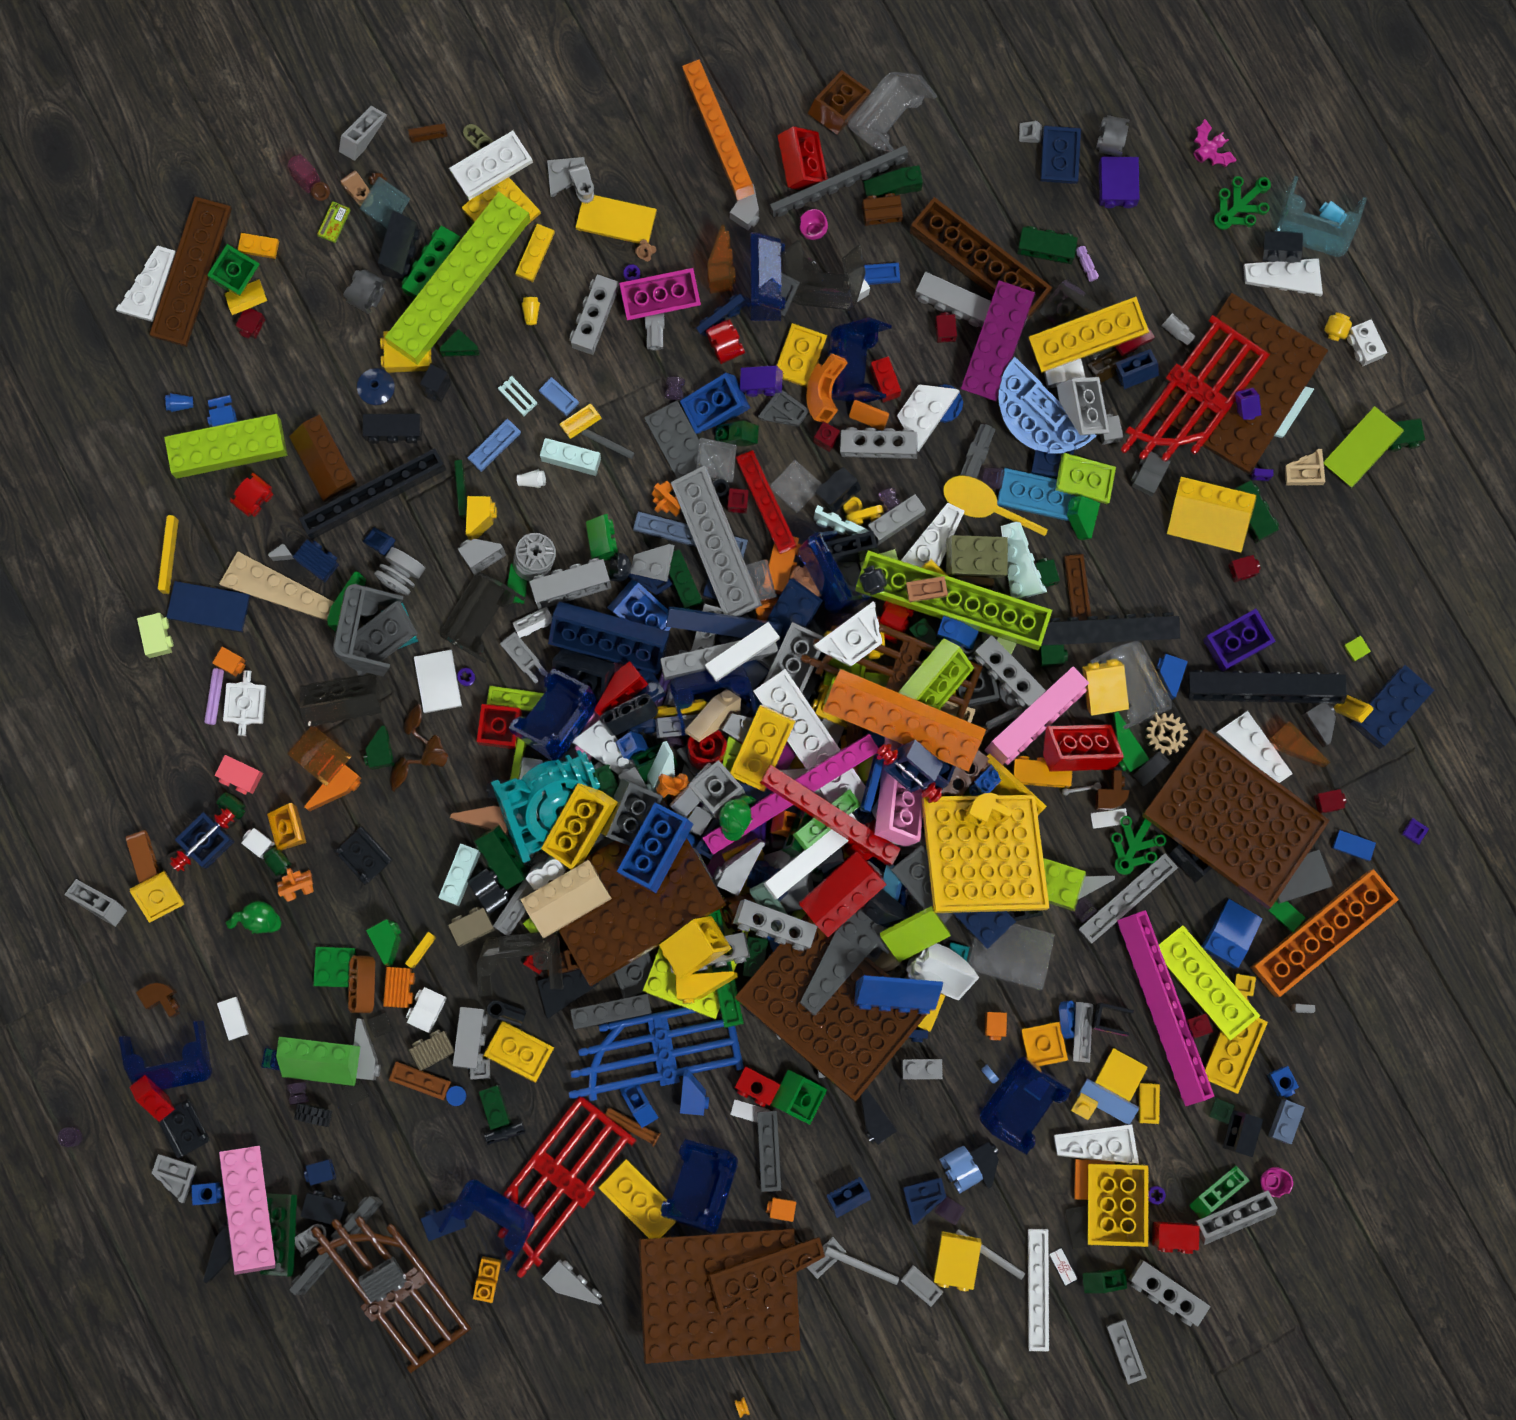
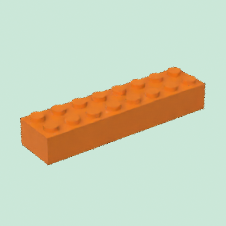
M840 669L823 709L826 713L903 745L916 740L931 754L935 755L937 759L968 772L986 731L982 727Z
M1374 869L1367 871L1250 968L1275 998L1281 997L1399 899Z

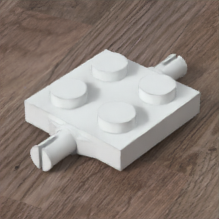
M243 671V682L226 684L223 721L239 724L238 736H246L247 725L263 724L266 686L255 685L250 682L252 671Z

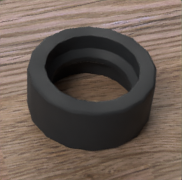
M1159 751L1133 776L1142 786H1145L1170 761Z

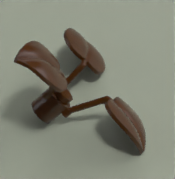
M419 703L406 717L404 732L408 735L412 732L413 735L426 744V748L421 760L406 761L402 757L396 762L390 777L391 788L394 792L406 779L409 764L430 766L432 763L443 767L448 759V753L443 749L439 736L433 735L427 741L416 732V728L420 725L422 710Z

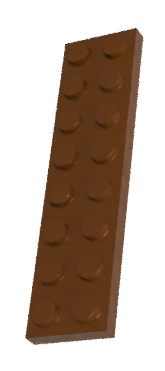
M199 197L194 198L149 334L152 338L187 347L209 281L207 275L215 263L232 210L231 206Z

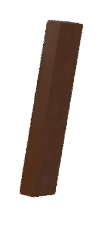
M1084 554L1064 556L1071 616L1079 617V621L1086 620L1087 616H1091Z

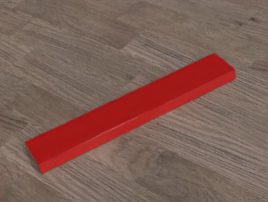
M751 450L737 456L736 461L779 554L796 548L797 544L754 451Z

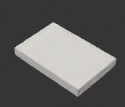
M452 650L415 656L414 661L423 712L430 713L461 707L462 703Z

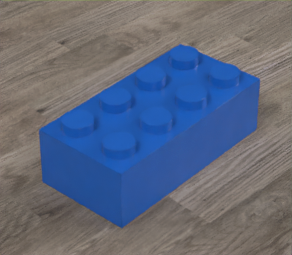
M654 803L617 872L646 889L657 893L694 824L687 818Z

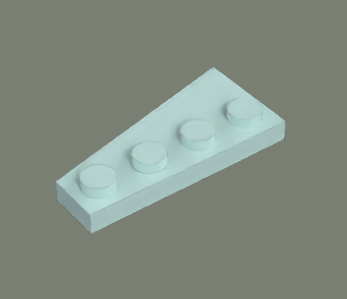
M1014 522L1001 526L1002 537H1008V580L1011 597L1023 599L1046 593L1047 590L1040 580L1042 578L1040 572L1036 569L1033 562L1035 561L1034 556L1028 549L1029 543L1021 523Z

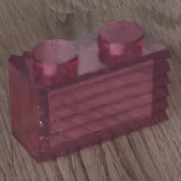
M301 154L289 160L288 168L293 179L301 185L306 193H310L312 186L316 182H321L316 169Z

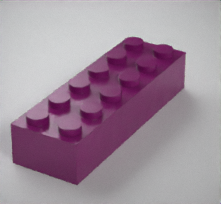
M1000 280L998 281L961 390L996 402L998 401L1002 375L1013 359L1035 292Z

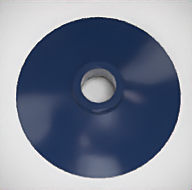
M377 368L364 372L357 383V391L360 398L370 405L386 403L391 399L395 390L392 376L385 370ZM374 382L378 383V386L376 388L372 387V384Z

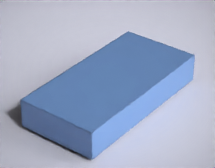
M552 377L539 389V392L566 417L579 404V401Z

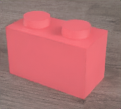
M227 755L224 756L215 774L216 777L220 778L219 783L228 787L230 784L237 786L236 791L245 795L247 792L254 793L263 775L262 772Z

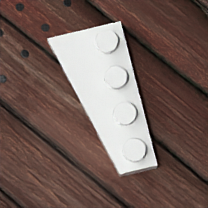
M161 246L155 248L144 265L145 268L136 277L134 285L125 294L121 305L119 304L116 308L117 312L151 322L154 321L176 251Z
M947 503L901 561L922 567L932 558L940 566L946 553V538L954 535L964 510Z
M1248 711L1216 732L1229 746L1237 750L1243 757L1278 783L1293 774Z
M1132 1125L1054 1135L1057 1156L1139 1164Z

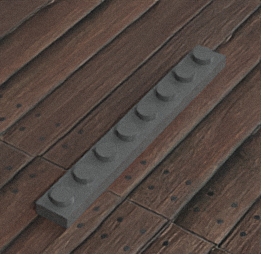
M902 146L770 204L772 217L777 215L778 217L784 216L793 208H802L809 201H818L825 194H834L841 187H850L857 180L868 179L873 173L878 171L881 173L886 171L891 165L904 163L908 156L906 146Z

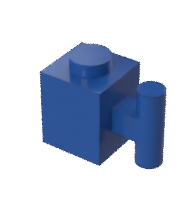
M230 395L208 400L209 407L217 406L216 409L209 410L210 417H207L209 427L237 422L234 408L231 405L225 406V404L232 402Z

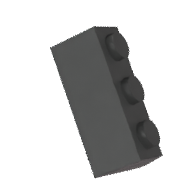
M622 778L613 797L618 803L602 829L601 834L631 846L653 804L657 803L660 805L663 796Z

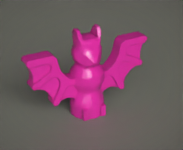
M1204 119L1201 126L1196 128L1197 138L1194 142L1200 146V148L1194 151L1196 160L1203 163L1209 158L1212 161V166L1221 164L1224 167L1229 163L1236 162L1231 152L1217 153V149L1229 141V139L1225 140L1222 136L1224 132L1215 136L1212 141H1208L1207 137L1212 127Z

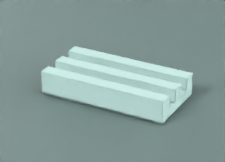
M512 376L498 388L523 416L537 405L533 397ZM513 383L532 404L529 405L510 384ZM506 388L526 407L525 410L505 391Z

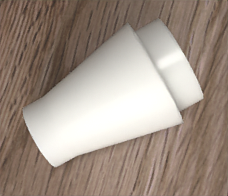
M537 469L517 475L518 486L541 488V486L546 484L545 472Z

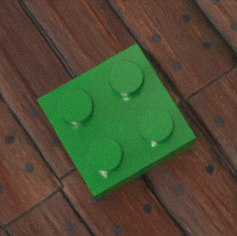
M316 947L314 986L349 987V964L352 956H356V948Z

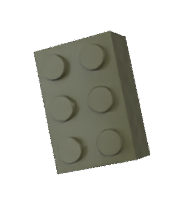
M951 535L946 538V574L948 576L962 575L988 578L1007 576L1008 537Z

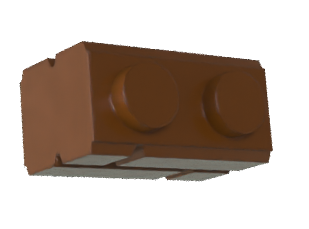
M889 193L880 198L872 195L863 199L862 208L865 226L902 222L903 212L900 195L895 196L894 193Z

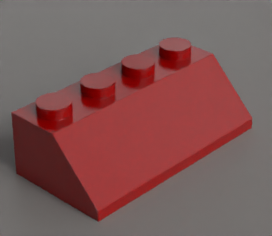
M1111 725L1046 727L1043 756L1049 772L1112 770L1124 758Z
M855 851L799 902V905L815 925L829 937L887 884L858 851Z

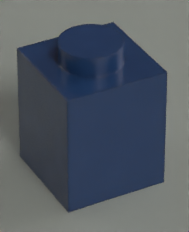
M332 1159L306 1166L304 1171L306 1182L314 1185L336 1179Z

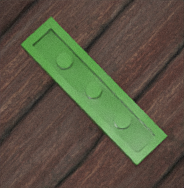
M850 789L831 803L848 815L861 805ZM813 818L794 833L793 836L802 848L807 850L831 829Z

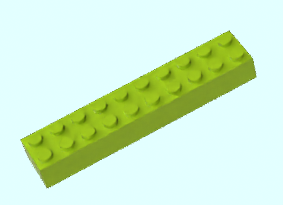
M498 192L385 336L387 344L418 365L530 222L529 212Z
M867 552L860 575L864 573L863 569L874 565L875 569H883L888 584L884 587L885 591L870 595V593L864 592L860 579H858L855 591L940 619L943 616L961 621L977 631L1032 649H1040L1052 613L1051 609L875 552ZM945 576L947 597L909 603L906 582Z

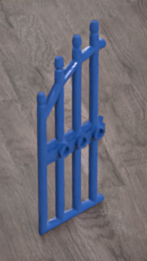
M682 1007L599 1025L601 1032L612 1030L602 1043L578 1050L579 1056L595 1054L591 1066L571 1071L572 1078L589 1075V1087L569 1092V1098L574 1099L579 1096L589 1095V1101L597 1100L598 1093L655 1081H660L661 1086L679 1083V1076L684 1075V1069L689 1070L692 1074L736 1065V1070L744 1069L736 1027H728L730 1038L673 1049L672 1037L724 1027L723 1019L669 1030L667 1018L696 1013ZM648 1023L650 1034L613 1042L624 1027ZM652 1042L654 1054L600 1065L605 1051ZM732 1046L734 1057L677 1069L675 1057ZM656 1061L658 1073L596 1086L597 1073Z

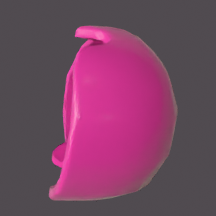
M817 209L807 210L800 217V230L806 239H820L827 232L828 222L822 211Z
M1280 1167L1269 1168L1260 1179L1262 1190L1264 1192L1269 1190L1272 1197L1280 1198L1284 1194H1289L1293 1187L1292 1176Z

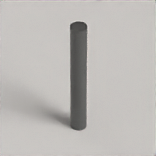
M588 429L583 430L581 433L630 459L635 454Z

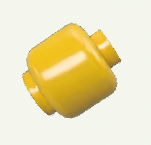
M1337 312L1335 315H1330L1324 328L1325 333L1329 335L1328 338L1337 342L1339 339H1346L1352 327V322L1349 320L1350 317Z

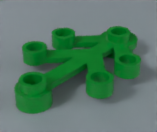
M1240 176L1234 177L1231 183L1233 187V207L1229 211L1227 200L1230 197V191L1227 188H1223L1218 194L1220 212L1214 218L1216 227L1222 230L1230 228L1231 225L1253 227L1256 223L1254 215H1247L1246 218L1234 216L1238 212L1266 215L1270 209L1267 203L1263 202L1260 205L1247 204L1259 193L1264 194L1268 192L1271 187L1270 180L1266 177H1260L1256 181L1255 187L1241 199V187L1244 180ZM1235 181H1240V185H1236ZM1261 182H1265L1267 186H1262ZM1225 192L1227 197H1223L1221 193ZM1260 207H1265L1266 211H1262ZM1221 218H1226L1227 222H1223ZM1247 219H1252L1253 223H1249Z
M1124 816L1120 819V825L1124 829L1129 846L1126 855L1121 844L1123 836L1120 833H1114L1110 838L1118 856L1115 861V869L1119 874L1127 875L1133 871L1134 866L1154 863L1157 860V855L1154 852H1148L1145 856L1134 859L1133 857L1137 851L1154 846L1162 847L1166 843V838L1163 835H1157L1154 839L1142 842L1151 825V822L1144 818L1135 838L1131 828L1132 819L1129 816ZM1123 819H1128L1129 825H1124ZM1115 835L1120 837L1119 842L1114 841ZM1158 837L1163 839L1162 844L1157 843ZM1149 854L1154 856L1153 861L1148 860ZM1123 861L1128 863L1127 868L1121 866Z

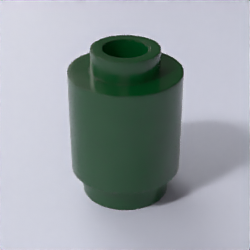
M225 792L216 802L220 810L221 808L223 810L228 808L235 815L234 820L236 818L239 820L246 812L244 810L246 806L233 794Z
M274 847L263 856L264 862L275 876L281 875L283 877L287 874V869H289L291 863L281 850H277Z

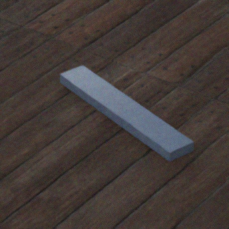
M642 512L637 513L633 531L696 547L688 524ZM735 537L741 555L744 557L748 540Z

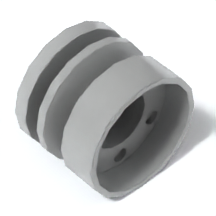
M530 533L523 536L516 546L513 557V568L516 574L526 581L533 580V577L537 575L548 576L556 556L553 542L547 536L540 533Z
M391 547L385 556L390 566L380 564L379 567L385 573L376 570L374 575L389 589L409 596L411 591L405 585L412 588L415 586L409 579L410 576L419 579L426 568L411 556L397 548Z

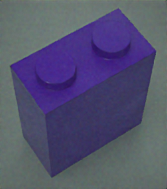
M1101 157L1099 162L1100 206H1105V208H1114L1116 206L1133 208L1137 206L1139 202V157Z

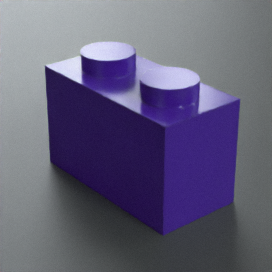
M778 366L741 368L740 390L749 397H757L758 394L774 396L775 393H782L783 371Z

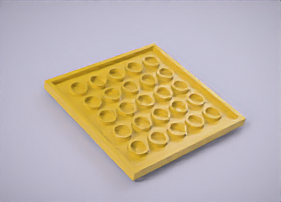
M1035 795L997 796L995 802L1004 803L1008 808L1012 809L1011 816L1005 822L989 816L988 821L982 827L964 820L969 805L978 796H941L935 803H928V797L921 799L934 913L1049 909Z

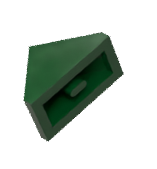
M459 329L440 347L442 357L480 355L478 346Z

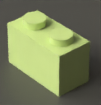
M161 613L137 618L145 655L153 658L172 653L173 640L171 636H168L169 622L167 617L164 618Z

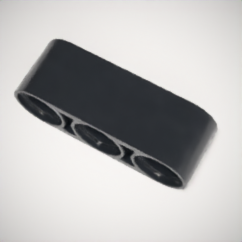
M642 694L604 712L600 717V721L609 735L615 736L652 719L657 715L658 708L649 694Z

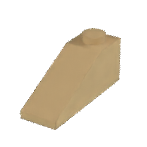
M728 689L724 690L712 698L685 729V733L700 742L723 727L730 713L740 715L741 698Z

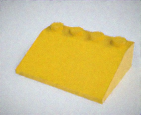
M1181 477L1167 534L1241 553L1256 502V495Z
M1088 1164V1245L1148 1247V1165Z

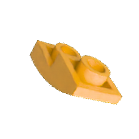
M482 1256L473 1299L493 1303L502 1260Z

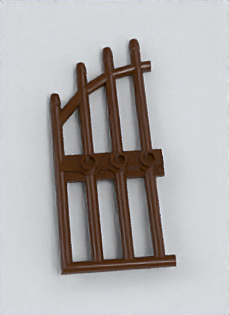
M879 623V633L882 632L903 641L899 652L883 645H879L874 649L896 659L893 669L865 658L860 659L856 663L889 676L886 688L899 692L911 678L914 667L919 668L923 662L917 660L921 649L932 653L936 646ZM832 625L830 631L832 632L838 627ZM814 639L812 644L815 645L820 640ZM803 654L800 658L804 663L817 667L815 674L822 676L824 671L837 676L840 671L839 668L829 665L833 657L827 654L822 661ZM972 661L970 662L974 669L969 681L965 679L960 685L966 688L963 699L955 695L948 699L949 702L960 706L955 716L960 719L964 718L983 667Z
M358 1216L355 1221L361 1227L363 1233L349 1234L341 1226L342 1224L337 1219H334L331 1222L332 1226L341 1237L330 1242L321 1233V1230L314 1226L311 1229L312 1234L317 1237V1240L322 1245L317 1248L318 1253L323 1255L327 1252L365 1302L360 1307L371 1322L376 1319L379 1320L411 1362L407 1366L410 1373L472 1329L401 1234L396 1231L397 1229L394 1225L389 1224L386 1227L388 1232L392 1234V1237L374 1233L365 1224L364 1219ZM370 1241L384 1261L392 1257L383 1246V1244L401 1248L414 1267L404 1273L406 1282L398 1291L391 1290L379 1302L376 1300L370 1302L360 1286L359 1280L334 1248L347 1244L368 1272L374 1266L355 1242ZM426 1282L460 1326L452 1334L448 1332L417 1291ZM411 1295L444 1338L436 1346L431 1343L400 1302L407 1296ZM392 1307L398 1311L426 1348L427 1352L421 1357H416L384 1315Z

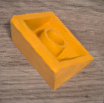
M288 803L267 814L277 850H284L307 843L296 805Z

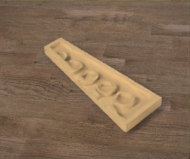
M240 552L236 553L219 583L225 588L249 594L253 597L326 621L328 614H330L331 606L334 603Z

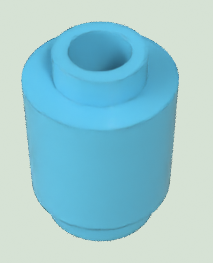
M1325 201L1319 209L1321 212L1319 216L1332 226L1339 227L1348 216L1342 208L1332 201L1329 203Z

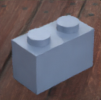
M1281 1100L1268 1137L1285 1144H1292L1305 1107L1288 1100Z

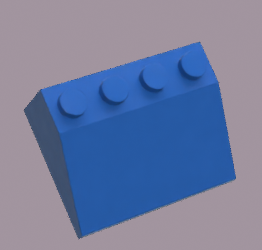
M864 975L855 983L854 1006H859L861 1010H871V1007H879V1011H891V1008L898 1009L900 1013H910V1010H918V1014H930V1011L936 1009L943 982Z

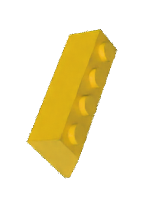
M578 783L541 849L571 870L581 865L618 802L603 791Z

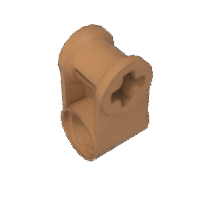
M356 170L340 180L344 189L360 207L365 208L372 204L373 197L370 190Z

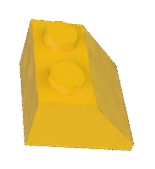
M467 496L466 535L471 541L478 539L493 525L494 518H497V507H495V502H492L491 497Z

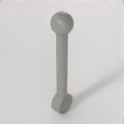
M1095 783L1092 786L1074 789L1064 788L1062 789V794L1068 795L1069 793L1091 789L1097 791L1101 789V784Z

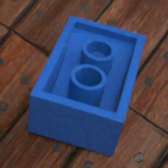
M729 373L721 375L680 401L696 434L731 420L750 409V405L744 393L740 390V385L735 375Z
M633 579L607 607L618 618L666 631L671 629V627H666L668 609Z
M1228 899L1201 947L1206 953L1233 969L1239 968L1263 918Z

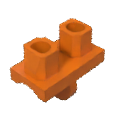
M668 481L661 485L657 483L654 486L652 495L655 498L653 502L657 505L654 510L657 513L663 510L666 514L670 511L677 517L681 512V507L677 497H673L670 494L673 491V487Z
M682 773L677 777L661 774L659 776L660 784L656 787V791L663 798L670 794L671 799L674 800L690 782L687 775Z
M289 868L287 869L288 875L281 877L282 881L277 882L278 894L280 897L283 896L287 902L296 898L295 891L302 889L303 894L306 895L313 892V879L310 870L303 873L299 870L293 873L292 869Z

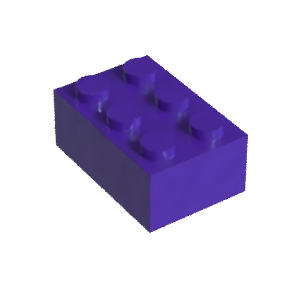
M1257 609L1212 632L1203 639L1219 669L1223 672L1276 642Z

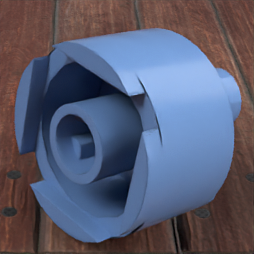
M965 1146L959 1147L939 1159L943 1168L948 1169L945 1173L950 1182L955 1181L954 1186L959 1194L983 1180L978 1166L974 1164L973 1158Z

